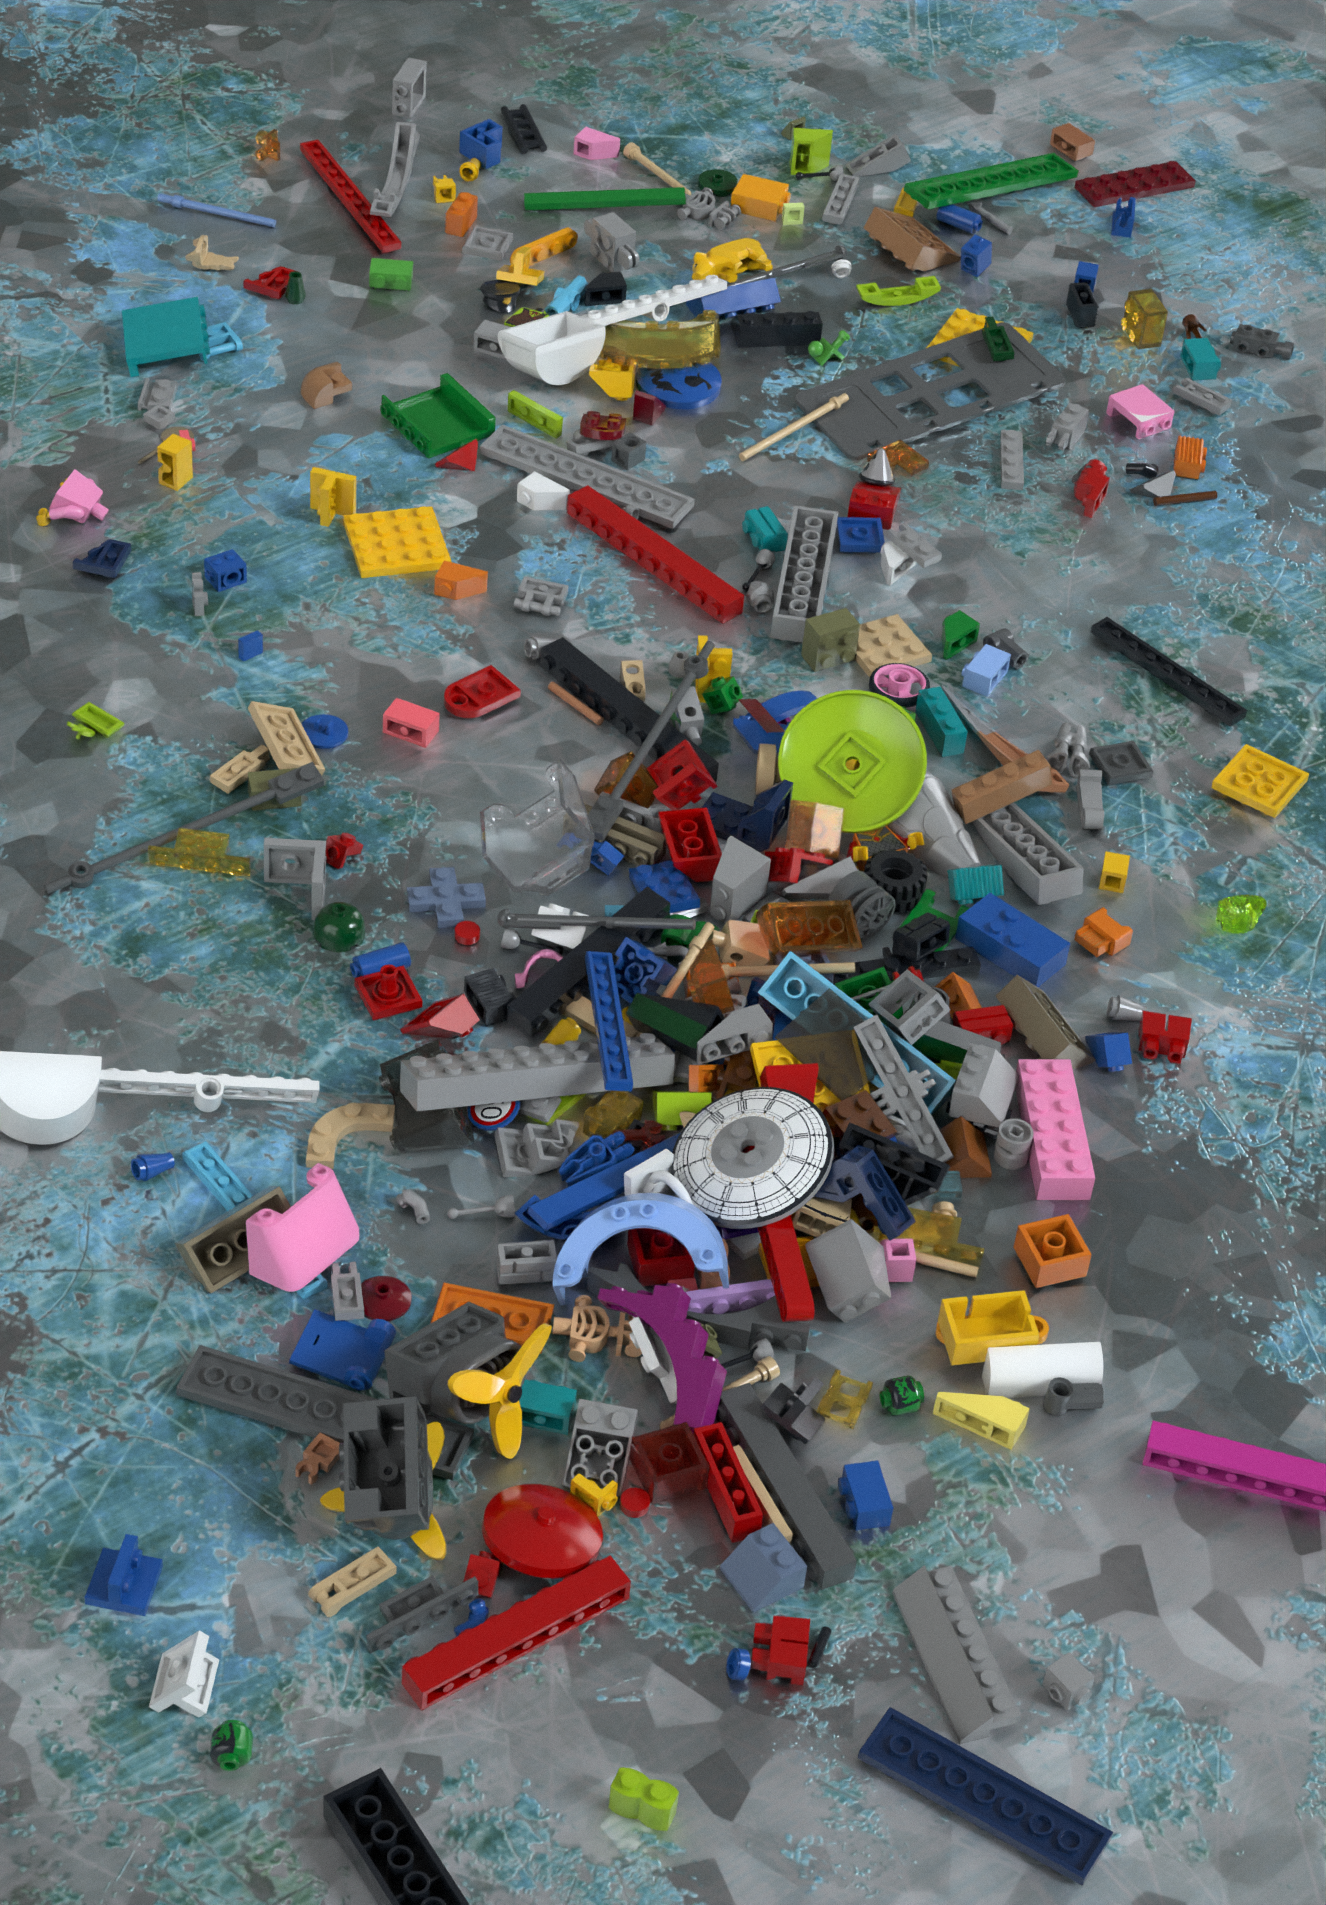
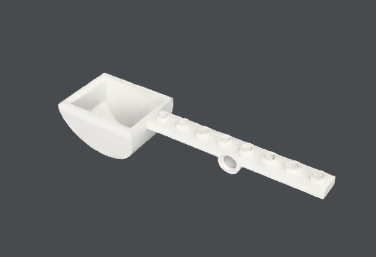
M708 275L706 279L691 280L689 284L675 285L669 290H658L656 294L641 295L639 299L624 300L619 305H607L602 310H590L588 314L582 316L565 311L499 331V346L507 361L517 370L552 385L568 384L585 374L597 360L604 345L606 325L639 315L655 321H663L669 314V306L726 290L727 281L718 278L717 275Z
M0 1051V1131L13 1139L30 1144H55L71 1139L82 1132L94 1115L98 1092L194 1097L195 1106L204 1112L215 1111L220 1106L222 1098L316 1103L319 1094V1081H313L309 1078L293 1080L278 1076L258 1078L254 1075L236 1077L228 1074L203 1075L198 1072L178 1074L172 1071H163L158 1073L142 1069L120 1071L117 1068H108L101 1070L102 1056ZM207 1091H208V1092L213 1093L214 1095H213V1096H208V1095H205L203 1092H207Z

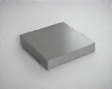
M474 226L463 245L462 253L502 261L513 241V233Z

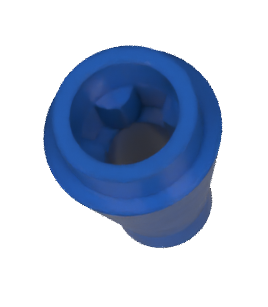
M170 1152L163 1154H138L136 1158L131 1160L132 1174L136 1180L147 1181L168 1169L174 1168V1158Z

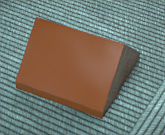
M962 1116L939 1129L954 1158L944 1162L950 1165L945 1178L992 1177L985 1137L980 1130Z

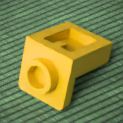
M578 1473L571 1480L570 1493L587 1503L599 1517L605 1510H611L618 1499V1496H616L618 1483L612 1480L601 1489L594 1481L588 1480Z

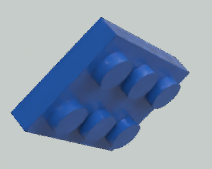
M671 860L652 865H640L629 869V878L638 894L646 887H649L670 902V913L700 908V898L687 876L674 867Z

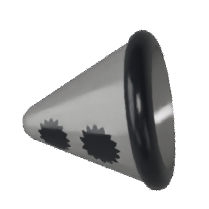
M883 448L877 450L864 470L859 474V478L863 482L877 486H890L895 483L886 451Z

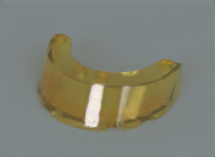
M704 310L703 313L698 314L692 320L685 322L667 321V324H658L657 321L639 323L628 320L611 323L605 326V341L598 357L602 359L609 357L612 359V363L628 365L629 362H634V364H638V367L685 368L692 367L693 362L701 365L713 362V357L719 358L721 356L719 314L714 310Z

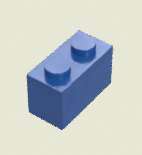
M879 1461L844 1465L842 1477L838 1478V1489L841 1496L845 1495L846 1515L848 1519H852L855 1531L890 1526L893 1505Z

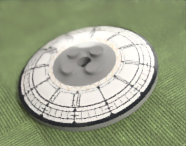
M775 1087L743 1089L711 1102L695 1114L678 1136L672 1151L674 1162L670 1166V1173L683 1184L693 1205L707 1215L714 1225L732 1229L761 1227L793 1214L818 1192L826 1180L832 1165L834 1155L833 1136L823 1113L804 1096L790 1090ZM747 1146H755L754 1150L748 1153L742 1152Z

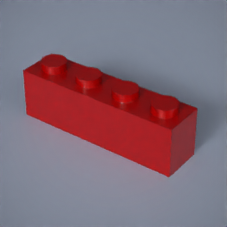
M722 1422L694 1428L691 1448L693 1456L731 1543L743 1541L749 1534L761 1529L763 1513Z

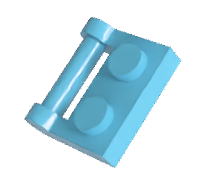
M226 322L208 327L209 347H211V354L207 355V360L211 356L233 350L237 352L243 349L241 339ZM199 353L200 359L204 361L202 353Z

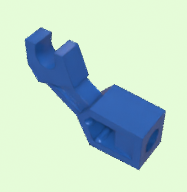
M568 834L558 846L561 850L565 846L569 847L572 850V853L569 855L572 859L582 854H587L589 862L607 876L624 857L607 841L595 842L577 837L575 834Z

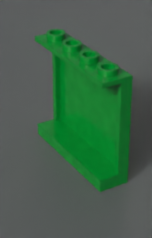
M448 373L440 375V387L394 403L385 395L381 397L380 411L382 416L389 420L427 458L460 448L475 439L480 441L488 438L495 432L496 417Z

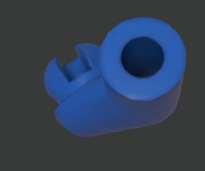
M474 1599L469 1604L471 1611L469 1612L468 1621L454 1627L456 1637L465 1629H472L485 1622L489 1616V1609L486 1607L484 1600Z

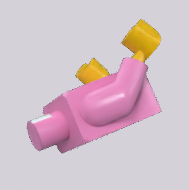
M74 469L71 475L65 479V482L60 483V489L54 496L49 512L46 508H41L38 511L39 515L36 516V520L39 526H46L50 524L51 520L62 518L85 523L90 515L103 521L109 509L99 503L103 491L97 487L91 478H86Z

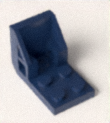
M784 779L759 793L754 800V806L712 792L702 808L707 807L716 837L727 841L728 837L733 836L756 851L762 852L770 848L789 820L793 782Z
M860 1145L833 1159L826 1180L814 1195V1197L843 1203L861 1193L866 1208L873 1212L878 1221L877 1224L880 1231L887 1235L890 1241L916 1222L874 1150Z

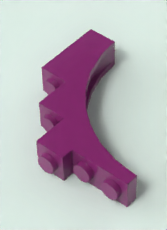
M666 1283V1286L655 1285L653 1294L644 1290H637V1293H632L616 1286L611 1287V1290L600 1288L597 1299L607 1309L626 1313L635 1318L639 1316L663 1341L672 1360L677 1384V1406L674 1425L683 1434L693 1435L694 1428L714 1424L727 1371L719 1363L718 1359L704 1356L709 1334L700 1326L699 1322L686 1319L691 1298L683 1290V1287L674 1283Z

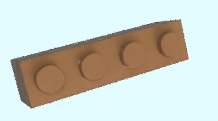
M1038 749L952 789L956 812L959 813L966 825L1052 785L1050 764Z

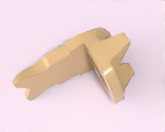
M201 235L200 238L193 239V246H196V248L185 256L186 260L192 261L194 267L207 270H233L235 268L234 263L239 260L237 256L225 257L208 252L207 235Z

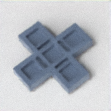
M454 867L429 868L431 886L407 887L409 912L435 911L438 928L455 927L458 923L464 921L462 909L486 907L483 883L457 884Z

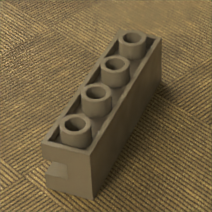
M580 801L575 805L574 814L569 813L565 818L564 837L568 834H575L580 838L602 842V840L580 835L579 828L593 806ZM621 817L616 819L603 840L609 842L624 855L621 860L636 866L658 864L666 855L667 843L664 834Z

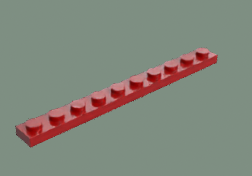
M319 139L300 143V151L382 253H390L401 249L399 238L381 216L370 215L372 205Z

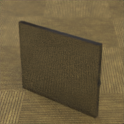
M830 988L808 1008L802 1010L800 1015L775 1037L802 1064L818 1063L817 1078L841 1101L855 1095L868 1082L873 1081L874 1077L878 1074L853 1028L864 1022V1020Z

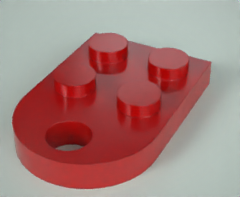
M490 665L450 684L444 692V705L455 716L476 718L520 698L521 690L495 667Z

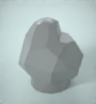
M753 581L747 592V602L759 613L769 611L774 603L773 587L766 582Z

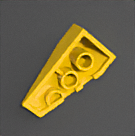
M616 350L607 356V360H599V365L592 364L589 369V376L609 397H615V400L619 401L632 398L638 351Z

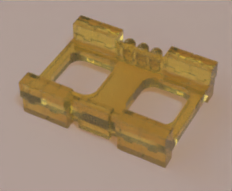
M835 1369L830 1380L829 1389L823 1395L817 1412L823 1417L849 1425V1428L854 1430L863 1404L866 1403L874 1382L868 1380L867 1384L842 1376L840 1375L841 1371ZM843 1383L860 1388L858 1395L855 1397L841 1393L839 1390ZM833 1404H839L848 1407L850 1412L846 1418L832 1414L830 1410Z

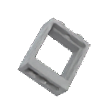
M408 57L394 77L392 115L411 119L425 98L427 61Z
M908 969L868 1004L873 1012L878 1015L882 1023L910 1045L915 1043L951 1010L937 991ZM918 991L925 995L901 1018L897 1019L892 1015Z

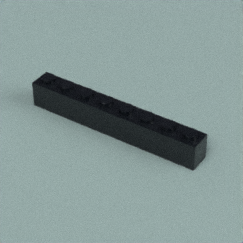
M646 887L612 917L670 918V902L649 887ZM600 926L508 1004L507 1021L530 1038L537 1032H542L556 1016H561L566 1007L573 1001H578L589 988L585 964L586 951L612 953L615 965L619 959L615 953L625 937L641 944L643 941H648L657 929L625 927L607 929L606 926Z

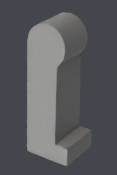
M1080 769L1076 791L1080 822L1083 829L1102 830L1103 828L1102 770Z

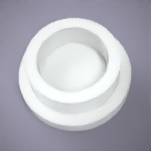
M840 259L832 264L831 270L837 278H846L850 275L852 265L849 261Z

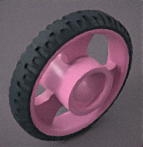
M889 663L879 666L872 672L869 679V690L887 697L900 706L908 708L916 706L918 693L910 694L911 684L919 683L922 690L930 688V682L928 677L916 667L902 663ZM880 687H886L887 691H883Z

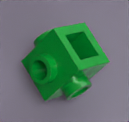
M734 676L714 678L710 682L711 685L702 693L711 714L729 712L737 707L738 699L743 698L741 688Z

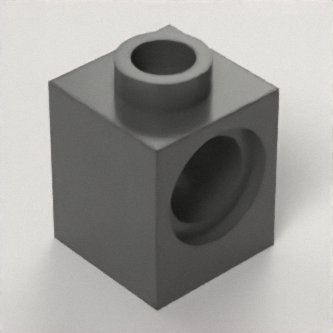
M631 432L613 442L611 461L626 470L631 469L645 460L647 442Z

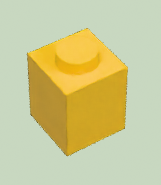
M1105 851L1099 889L1118 893L1124 892L1130 860L1129 855Z

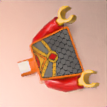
M887 826L869 832L854 833L853 841L848 846L846 858L851 856L853 862L857 863L859 871L864 872L868 858H871L874 853H880L881 850L890 851V849H896V851L905 850L907 853L909 849L913 850L916 846L925 845L922 832H913L907 838H903L893 833Z

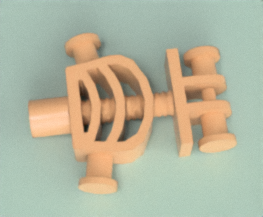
M581 1295L575 1299L576 1306L573 1307L572 1319L554 1317L553 1334L570 1336L568 1356L575 1362L584 1361L586 1357L585 1352L593 1354L600 1352L606 1345L608 1337L617 1338L616 1356H621L622 1345H627L625 1347V1354L629 1357H639L642 1354L640 1348L637 1349L629 1335V1333L633 1332L629 1324L633 1317L628 1315L629 1321H626L625 1313L620 1312L619 1326H610L609 1317L605 1309L599 1306H591L592 1299L588 1295Z

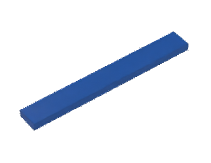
M586 951L585 964L605 1090L632 1092L633 1078L612 953Z
M680 1133L529 1206L527 1213L546 1231L625 1192L624 1173L665 1149L672 1152Z

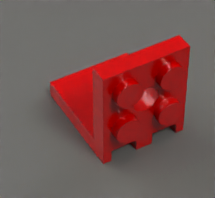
M686 739L647 767V770L658 785L653 794L657 800L671 810H681L690 801L695 804L702 799L700 794L709 787L713 789L718 787ZM679 768H683L681 771H679L677 774H675V772H676Z

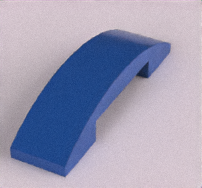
M792 691L773 697L761 705L779 722L797 714L802 708L817 699V697L809 691ZM747 713V714L745 715V716L753 717L750 713Z

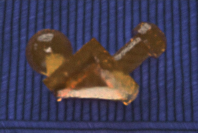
M273 129L270 132L259 131L255 138L256 142L262 146V149L256 150V158L259 161H264L269 157L279 161L280 142L277 138V130Z

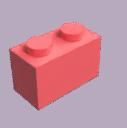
M396 698L383 713V733L426 748L439 732L440 713Z

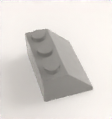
M969 1044L952 1092L949 1116L955 1118L962 1116L968 1121L999 1127L1005 1120L1019 1075L997 1049L984 1045Z

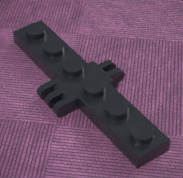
M889 947L882 948L883 959L855 962V973H833V984L835 985V983L881 967L885 968L890 980L893 981V972L897 971L901 975L910 966H913L915 970L919 969L923 979L948 976L952 972L955 974L979 972L981 963L973 947L932 952L916 962L907 959L906 956L902 957L894 953L893 947L892 953Z

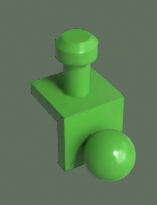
M840 330L839 336L832 344L825 338H822L820 341H812L808 345L809 354L822 366L832 357L838 356L843 360L845 357L838 349L845 341L848 342L850 339V335L846 331Z

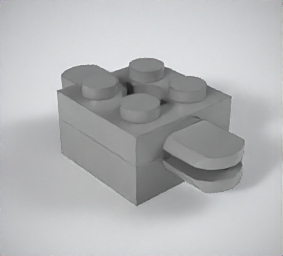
M611 212L585 220L584 230L591 238L590 252L611 272H619L635 268L639 265V254L635 251L636 231L618 215Z

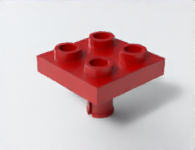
M390 964L381 967L380 972L354 978V986L373 1021L422 1008L423 1000L404 965L399 967Z

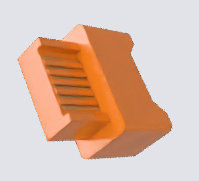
M1102 907L1085 917L1083 927L1076 931L1074 940L1095 957H1099L1105 952L1113 956L1130 945L1133 930L1129 926H1121L1108 916L1107 909Z

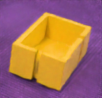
M1025 1290L972 1296L967 1319H965L968 1304L967 1296L947 1298L941 1301L938 1323L951 1366L985 1362L987 1349L990 1347L1038 1344L1039 1332L1033 1315H1030L1031 1308Z

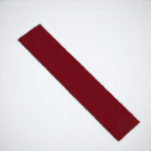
M738 699L767 733L785 732L757 699Z

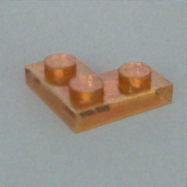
M902 440L882 447L886 451L890 468L899 465L908 473L914 475L929 467V460ZM877 450L868 454V462L872 459Z

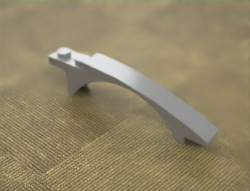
M396 122L388 176L381 194L379 189L374 190V200L370 209V215L391 217L399 205L412 172V163L420 140V133L416 132V124Z

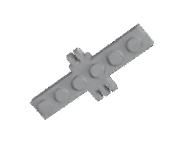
M878 1015L853 1027L884 1084L883 1087L872 1092L870 1096L873 1100L880 1096L882 1097V1100L876 1102L879 1108L887 1106L888 1109L882 1111L885 1116L888 1117L897 1111L899 1112L920 1153L943 1163L954 1158L922 1099L929 1094L927 1089L936 1084L934 1079L925 1083L922 1082L923 1079L931 1075L929 1070L927 1069L919 1074L916 1070L908 1073Z

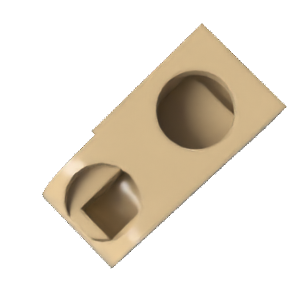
M642 660L621 661L620 684L645 702V680ZM630 667L637 668V673L629 674L626 669Z

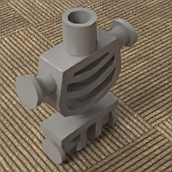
M703 188L702 191H696L691 196L685 194L686 204L677 210V216L680 220L687 219V216L694 220L709 218L708 225L711 227L715 225L720 230L741 214V209L738 205L733 204L729 208V201H725L718 208H715V197L710 188Z

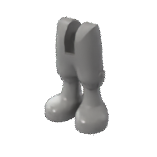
M1065 722L1061 725L1057 738L1053 741L1057 749L1053 750L1046 757V760L1050 767L1057 770L1060 774L1066 767L1068 750L1071 749L1069 773L1073 778L1078 779L1080 769L1090 770V763L1084 754L1089 748L1086 729L1084 726L1078 725L1076 732L1072 733L1070 730L1071 723Z

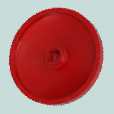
M522 1484L499 1492L489 1501L482 1520L484 1541L490 1551L501 1562L516 1571L541 1578H563L571 1573L576 1574L587 1568L598 1557L603 1540L602 1525L593 1509L576 1495L549 1485Z

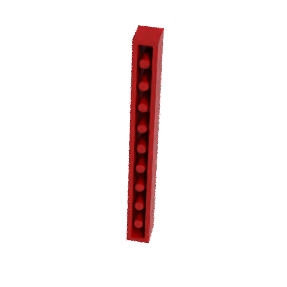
M589 485L568 495L567 514L716 620L724 624L743 613L744 594Z

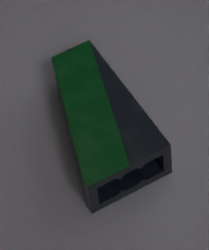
M636 993L626 1012L635 1030L641 1033L654 1034L666 1046L697 1061V1042L725 1019L717 1005Z

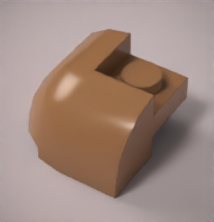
M338 362L314 368L305 375L301 384V395L313 409L333 404V396L352 390V382L341 372V364Z

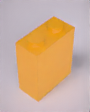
M743 174L732 192L731 206L733 204L738 205L742 214L776 221L779 215H782L783 203H789L790 201L789 184Z

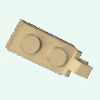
M262 744L252 752L242 751L210 775V783L229 794L248 780V772L260 771L266 765L265 763L270 760L268 747Z

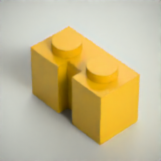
M172 434L157 447L158 462L163 463L158 469L159 484L178 491L193 478L192 441Z

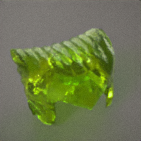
M1247 894L1223 898L1217 902L1216 920L1217 922L1220 921L1223 931L1232 934H1244L1253 930L1267 906L1266 900L1262 896Z

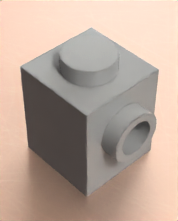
M1069 1652L1046 1668L1042 1685L1049 1691L1052 1699L1059 1702L1068 1711L1076 1704L1081 1706L1090 1699L1095 1678Z

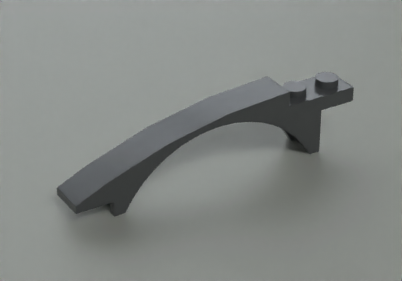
M619 1263L617 1272L589 1267L587 1290L597 1296L600 1288L611 1290L613 1286L624 1288L632 1293H637V1290L647 1291L637 1281L626 1264ZM775 1295L766 1302L741 1312L702 1314L688 1311L686 1319L695 1320L703 1325H710L717 1334V1342L748 1350L749 1341L756 1342L767 1338L771 1345L806 1351L810 1324L783 1322Z

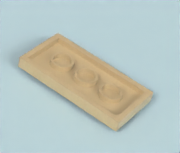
M251 701L248 710L278 769L299 768L313 762L322 776L325 768L294 709Z

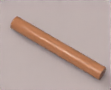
M551 682L548 689L592 722L598 726L603 723L604 718L557 683Z

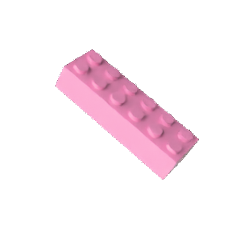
M1018 1059L1016 1072L1019 1078L1015 1091L1021 1120L1031 1125L1034 1134L1030 1147L1029 1163L1036 1199L1090 1200L1095 1182V1174L1071 1060Z

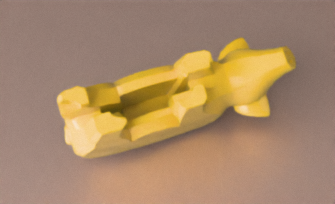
M742 238L713 247L706 254L696 252L693 257L692 279L703 280L708 275H717L718 278L731 283L736 282L737 274H741L746 270L769 271L773 269V266L757 240Z

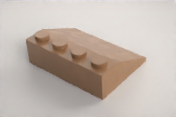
M874 207L863 227L869 232V237L880 241L881 247L892 251L893 257L906 263L905 267L912 271H916V269L928 271L961 260V256L913 217Z

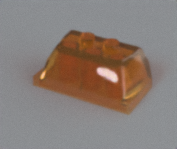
M850 900L766 903L756 912V919L765 944L774 955H787L790 951L795 955L857 952L863 948Z

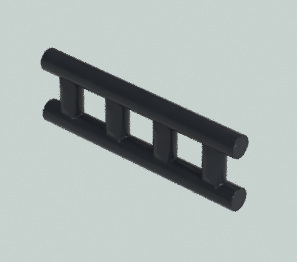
M525 104L520 105L519 109L509 110L507 106L501 107V113L521 153H527L528 148L539 147L541 152L547 150V145ZM524 117L522 120H514L513 118ZM529 127L530 130L519 131L518 128ZM534 137L535 140L524 141L523 138Z

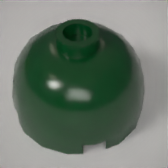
M345 902L327 904L318 912L315 918L314 939L316 942L318 940L322 943L321 947L325 950L332 952L350 951L351 946H355L357 943L360 946L365 939L364 917L352 904Z

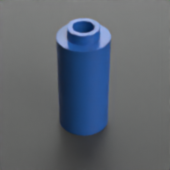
M954 204L939 207L936 218L938 221L974 234L976 231L978 232L983 224L981 215Z
M400 942L353 957L350 970L353 977L357 978L380 972L381 967L388 964L395 967L404 965L405 968L411 966V958L407 946Z

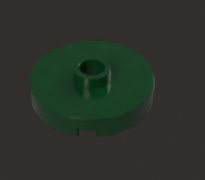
M712 169L699 175L698 187L701 191L703 188H710L716 196L725 197L732 194L738 179L728 171Z

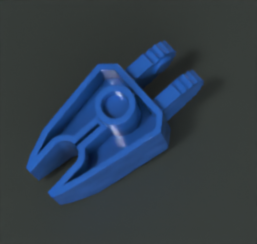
M620 1131L605 1139L601 1136L593 1135L565 1159L558 1171L562 1181L566 1180L567 1187H570L627 1159L635 1151V1148L631 1143L617 1148L625 1140L624 1134Z

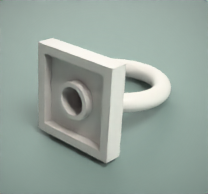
M668 1149L661 1151L624 1173L625 1196L637 1193H661L671 1196L676 1194L678 1198L693 1205L683 1184L670 1173V1166L674 1162V1154Z

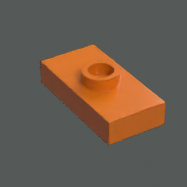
M689 1065V1092L719 1091L720 1086L716 1084L720 1070H724V1065Z

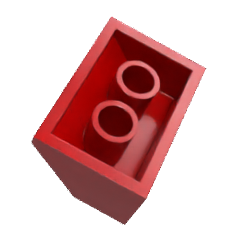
M707 807L658 812L673 866L695 882L713 881L722 852Z

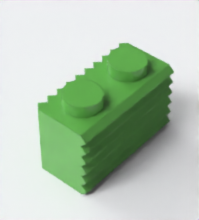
M372 258L369 271L370 288L399 289L400 291L402 289L404 291L411 290L413 261Z

